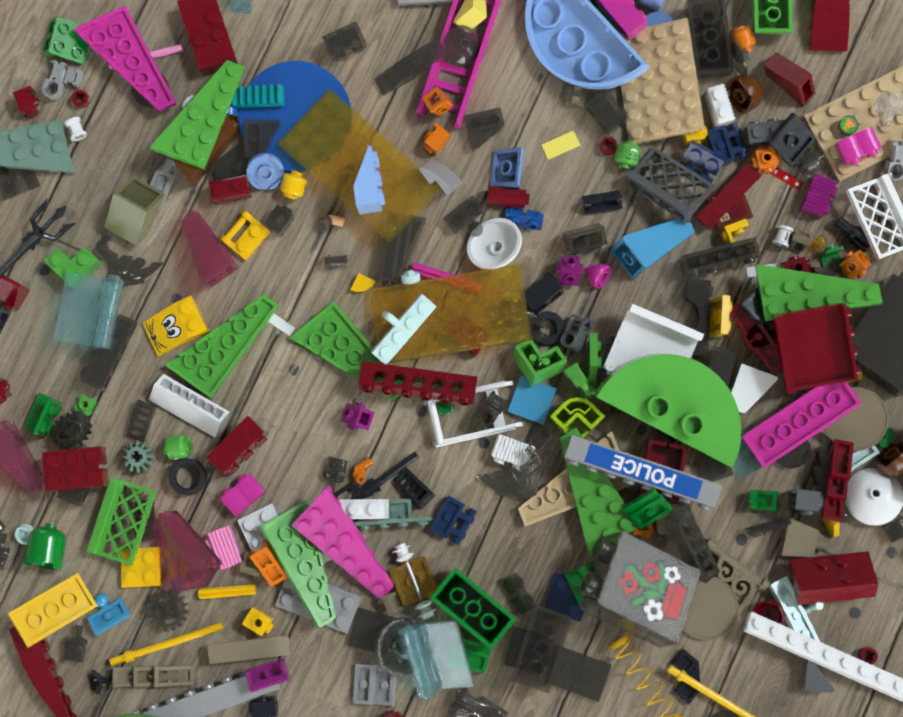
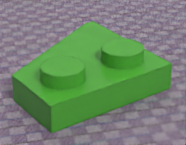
M589 333L588 382L592 386H595L597 370L601 369V357H598V352H601V341H597V333Z

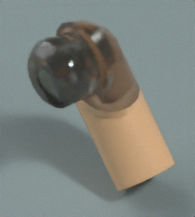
M327 215L319 219L317 223L318 230L326 232L331 225L343 227L345 218Z

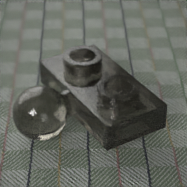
M472 195L445 216L443 220L454 234L468 225L469 234L473 237H478L483 233V226L479 222H474V219L485 212V209Z

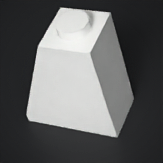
M744 364L738 365L730 391L737 404L739 414H745L777 381L778 377Z

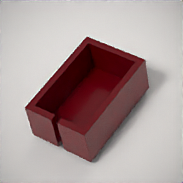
M247 416L206 458L222 474L233 475L239 470V464L243 460L247 461L254 454L253 450L257 446L261 447L268 440L266 438L268 433L253 418Z
M650 439L646 441L644 459L684 472L688 446L670 443L667 444V448H664L667 442ZM639 484L637 497L648 491L642 489V484ZM672 495V498L663 496L669 504H678L679 497Z
M97 446L42 452L45 492L109 486L107 469L99 468V464L107 465L106 447Z

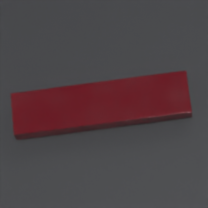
M747 163L695 218L710 230L762 175Z

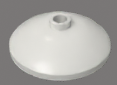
M495 218L479 225L471 234L467 244L468 256L472 263L481 269L495 270L509 264L519 253L522 245L521 232L517 225L508 219Z
M866 468L856 472L848 481L845 505L849 513L858 521L873 526L883 525L893 520L903 506V490L895 477L885 475L879 468ZM877 491L879 496H873L872 492Z

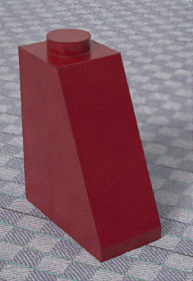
M777 52L766 60L764 65L766 75L801 106L804 107L816 94L811 73Z

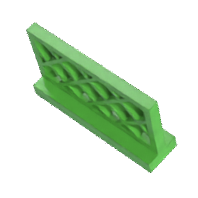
M111 477L86 552L133 566L157 491ZM125 485L129 486L133 492L127 498L123 495ZM143 492L150 493L148 501L142 504L138 495ZM135 497L139 506L130 510L127 501ZM124 504L127 513L119 517L116 512L117 508ZM141 510L143 514L142 520L136 523L132 514ZM129 516L133 525L124 529L121 520ZM118 523L121 532L113 536L111 527ZM135 528L136 538L130 541L126 532ZM123 535L127 544L118 548L115 539ZM111 541L115 550L109 554L103 552L105 545ZM129 547L131 552L129 560L123 559L120 552Z

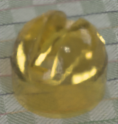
M824 234L813 239L812 246L816 250L821 251V246L824 249L827 247V239Z

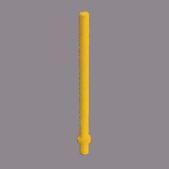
M672 665L669 666L667 672L675 676L679 682L682 680L741 717H756L685 674L686 671L679 670Z

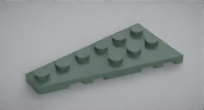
M61 119L0 131V166L13 169L45 170L55 173L66 172L74 174Z

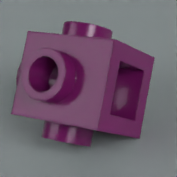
M560 256V264H556V275H559L560 285L579 286V277L583 275V264H580L579 256Z
M355 402L354 405L347 403L340 421L347 423V428L357 431L358 428L368 431L375 412L365 409L366 405Z

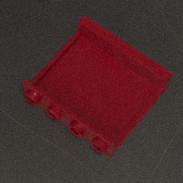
M841 302L772 315L784 388L787 394L795 393V390L851 380L858 381L860 367L859 364L855 363L857 349L856 345L852 344L854 330L853 326H849L848 318H851L849 306L846 307V304Z

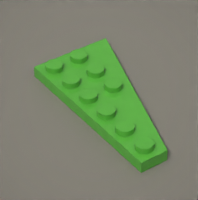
M227 60L153 142L150 150L205 170L245 67Z
M755 264L765 322L773 321L772 315L841 302L845 303L846 307L849 306L850 309L882 304L880 287L877 283Z
M334 301L290 337V339L359 380L362 361L384 364L371 353L373 347ZM377 377L375 381L382 382L384 378ZM395 380L394 384L401 385L402 382L401 380ZM393 394L391 396H383L390 399L391 401H394L400 395Z
M577 428L560 437L564 456L572 435L583 438ZM565 459L589 557H592L638 528V526L623 511L625 503L609 478L604 476L605 472L597 470V473L586 470L585 465L579 464L577 467L568 464L567 459Z

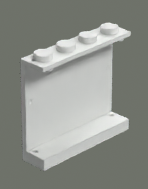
M629 304L603 368L607 369L606 373L610 375L628 361L651 354H673L691 358L697 342L702 340L704 334L637 305Z

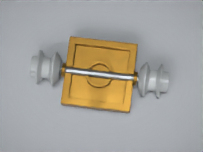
M403 543L395 546L396 551L392 552L398 555L395 561L403 562V565L393 568L389 572L403 607L416 601L421 602L416 605L415 609L421 612L418 618L423 617L424 620L434 616L433 612L436 609H432L430 606L433 601L426 600L425 598L431 596L438 586L426 557L422 556L413 561L408 560L414 553H409L408 548L410 545L406 546Z

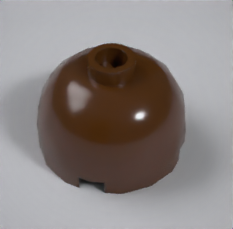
M742 74L728 81L726 88L727 90L730 89L731 94L728 98L738 112L744 111L748 113L760 105L763 99V86L754 76Z
M903 439L898 440L900 443L896 445L890 443L887 448H883L877 455L879 460L878 462L875 461V464L887 476H903Z

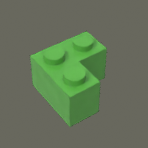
M85 247L72 259L59 248H56L44 260L74 290H77L102 264Z
M532 339L516 345L512 354V358L531 387L564 372L567 360L558 346L540 353Z

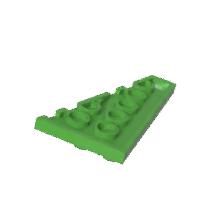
M264 294L246 306L245 309L229 318L228 321L201 338L189 349L180 353L175 359L166 363L165 366L212 399L279 308V305Z
M309 498L262 524L259 528L314 624L319 629L336 619L332 598L327 585V575H325L322 552L292 526L293 522L311 504Z

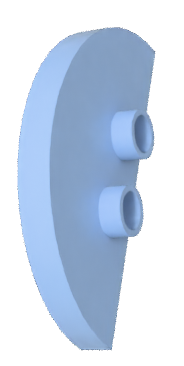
M527 0L525 25L532 50L543 66L561 80L586 89H609L636 79L650 68L646 61L589 0Z

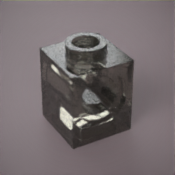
M277 204L264 223L266 227L283 236L294 220V216L291 214L293 211L285 205L281 207ZM284 215L285 221L277 223V216Z

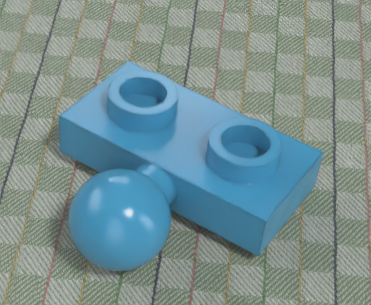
M99 593L94 597V601L97 604V608L101 610L87 619L94 634L99 636L130 617L131 614L122 598L109 604V597L104 593Z

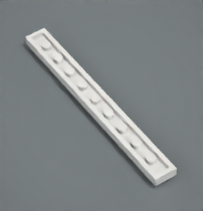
M754 612L748 614L744 632L903 702L902 678Z

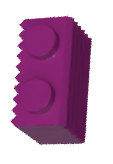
M815 173L811 178L799 211L821 219L824 215L827 216L831 208L829 204L830 198H834L838 190L835 187L837 181Z

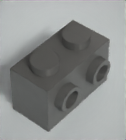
M771 118L763 123H760L759 120L749 122L743 129L746 148L768 146L767 140L785 120Z
M800 489L789 490L788 510H797L799 515H813V512H818L819 508H822L823 496H821V492Z

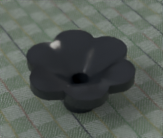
M91 670L89 675L91 690L95 691V694L98 695L103 689V684L107 683L106 676H100L96 670Z

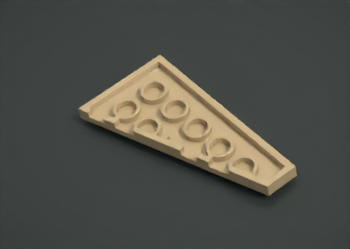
M612 431L597 442L598 444L619 450ZM566 468L518 508L524 527L577 507L568 469ZM616 476V479L609 478L616 491L632 486L624 483V478Z

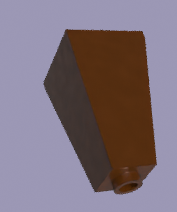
M226 115L205 170L174 159L193 187L198 184L239 135L237 131L239 125L233 117L229 119Z

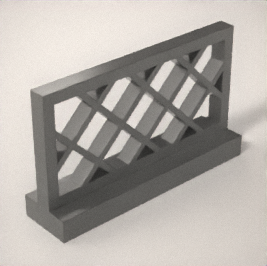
M655 147L649 151L633 171L629 170L626 174V185L686 224L692 219V214L715 189V185ZM655 154L661 158V162L650 163V159ZM673 165L676 167L677 172L666 173L665 166ZM662 167L663 174L652 175L651 168ZM641 169H649L650 175L641 176L638 172ZM688 175L692 178V182L681 183L680 176ZM678 176V184H667V178ZM664 178L665 185L656 186L653 182L654 179ZM704 185L708 189L705 192L696 193L695 186ZM693 186L694 193L683 195V187ZM679 188L680 195L672 196L669 194L668 189ZM695 198V204L689 207L684 204V199Z

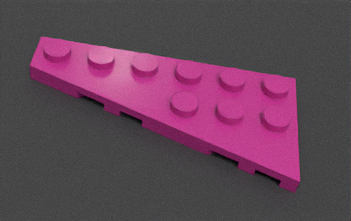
M125 5L74 28V32L159 113L177 105Z
M328 484L293 522L292 526L376 597L382 599L381 597L385 596L393 588L394 583L383 566L379 565L374 557L375 554L371 549L369 550L365 544L364 537L350 516L346 515L341 507V502L339 499L336 500Z

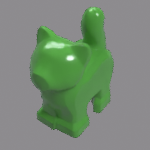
M578 363L564 371L567 378L580 391L581 398L588 400L594 396L597 389L589 384Z

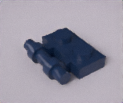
M737 122L730 124L731 131L728 132L725 125L707 130V138L711 150L726 158L723 165L735 162L734 154H739L740 160L747 159L746 145H743L741 129H738ZM729 138H734L736 147L732 148Z
M692 140L683 156L689 162L686 164L680 161V164L712 183L714 179L708 177V173L716 176L726 158ZM695 164L698 167L704 169L703 172L701 173L700 171L694 169L693 165Z
M448 495L430 530L446 539L450 532L455 534L452 542L459 545L461 540L466 537L467 534L465 533L470 523L473 524L477 511L470 508L467 514L463 513L462 510L465 504ZM458 517L464 519L459 529L453 527Z

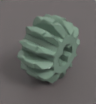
M136 441L135 446L129 443L130 450L123 449L127 456L121 457L123 460H128L123 464L124 467L130 466L129 471L133 472L136 469L138 474H141L142 468L147 472L149 470L147 464L154 465L153 462L149 461L150 458H155V455L149 454L153 451V448H147L148 443L146 442L141 445L140 441ZM137 453L142 455V459H139L140 462L135 459V455H138Z

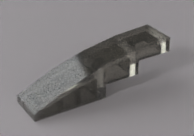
M437 38L409 54L374 80L384 96L414 80L416 75L431 68L432 64L447 57L448 54L440 39Z

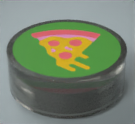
M845 116L838 123L839 132L845 136L854 134L858 129V121L853 116Z

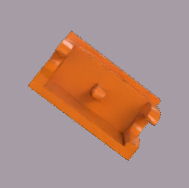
M266 539L262 541L259 548L254 547L249 557L271 587L287 578Z

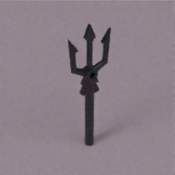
M46 198L29 219L34 231L21 239L24 244L0 267V278L29 249L34 251L36 244L39 245L42 238L56 241L76 224H64L63 229L54 236L45 233V230L58 217H63L66 206L56 209L55 214L41 228L35 219L42 211H46Z
M414 451L378 479L374 480L371 478L368 484H364L362 489L348 484L333 493L337 500L339 495L347 490H351L357 495L353 499H367V497L373 496L375 492L381 491V485L418 459L419 456Z

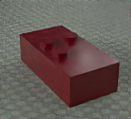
M178 0L177 3L203 77L216 73L227 60L238 64L218 1Z
M869 551L791 559L789 575L797 605L876 597L879 583Z

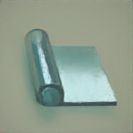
M67 272L53 340L111 350L124 281L120 280L121 277L109 274V277L99 278Z
M456 620L413 624L400 629V636L419 697L430 699L435 696L439 689L475 686Z

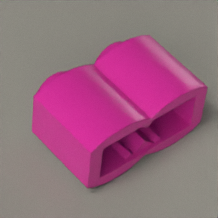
M872 127L835 144L843 164H850V166L861 162L860 158L864 156L871 158L877 155V150L882 148Z
M243 474L236 480L238 484L233 488L229 486L221 493L223 496L220 499L235 517H238L266 493L252 474Z

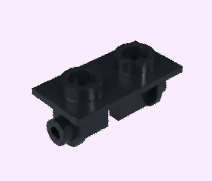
M620 190L582 196L585 215L623 209V198Z

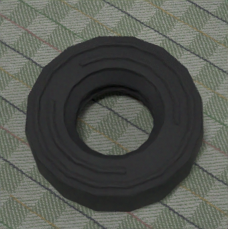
M551 311L537 314L530 326L534 340L545 346L559 342L565 330L562 318L557 313ZM550 321L554 324L555 331L552 335L546 336L541 332L540 326L543 322Z

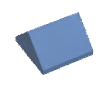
M524 148L494 150L490 186L519 189Z

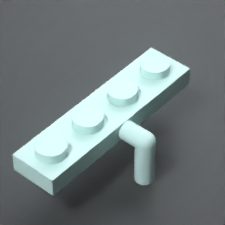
M420 293L399 319L390 312L383 311L382 317L393 326L372 349L371 353L384 364H388L436 306Z
M787 576L769 584L776 602L783 608L785 620L789 628L820 642L806 614L811 611L821 610L823 603L808 604L804 607L797 605L793 587Z

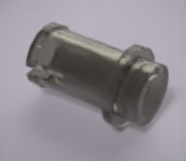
M329 254L328 257H324L325 268H329V270L333 267L348 266L347 254L340 256H330Z

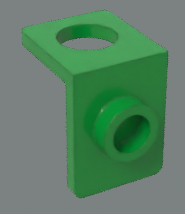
M836 245L827 247L819 255L825 275L828 276L842 272L839 265L842 263L839 252L844 249L843 246L837 248ZM829 259L837 261L838 266L836 269L831 270L828 268L827 261Z

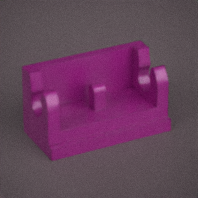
M285 658L246 670L250 692L291 679Z

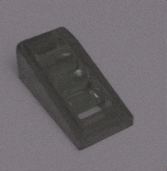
M138 399L125 436L144 443L158 407ZM143 407L150 410L149 414L140 411L141 408ZM139 414L147 417V420L139 419ZM139 422L144 424L145 426L144 428H141L139 426H136L135 423ZM133 429L141 431L142 435L133 433Z
M155 500L150 511V517L148 518L150 525L145 527V529H150V533H143L141 540L157 539ZM135 501V508H136V507L139 506L138 503H137V501ZM141 510L135 512L136 523L142 520L140 518Z

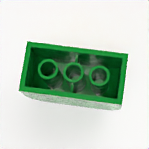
M456 567L430 597L432 601L491 650L517 619Z

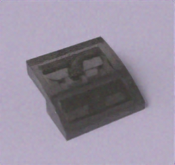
M0 166V194L3 200L21 195L40 186L34 170Z

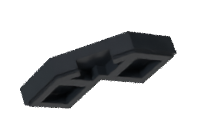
M682 649L671 664L679 670L686 671L685 674L700 682L699 661L685 649ZM681 681L673 692L689 705L700 691Z

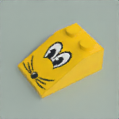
M191 295L142 322L158 357L210 333L199 307Z

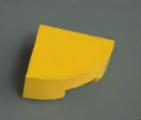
M359 273L350 290L357 293L367 291L375 285L376 281Z
M823 519L830 535L833 538L838 537L840 523Z

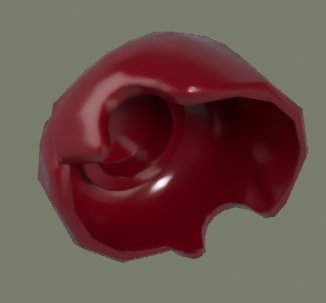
M762 601L753 610L758 615L781 625L783 624L785 618L783 608L774 601Z

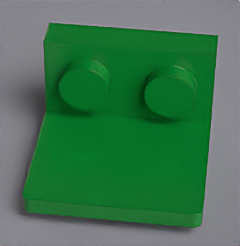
M59 16L51 19L42 55L48 58L56 55L81 65L84 64L89 45L74 32V28L81 26V24Z
M39 393L23 428L32 431L33 434L46 437L53 430L54 424L52 423L55 416L58 417L61 412L62 406L60 405L62 402Z

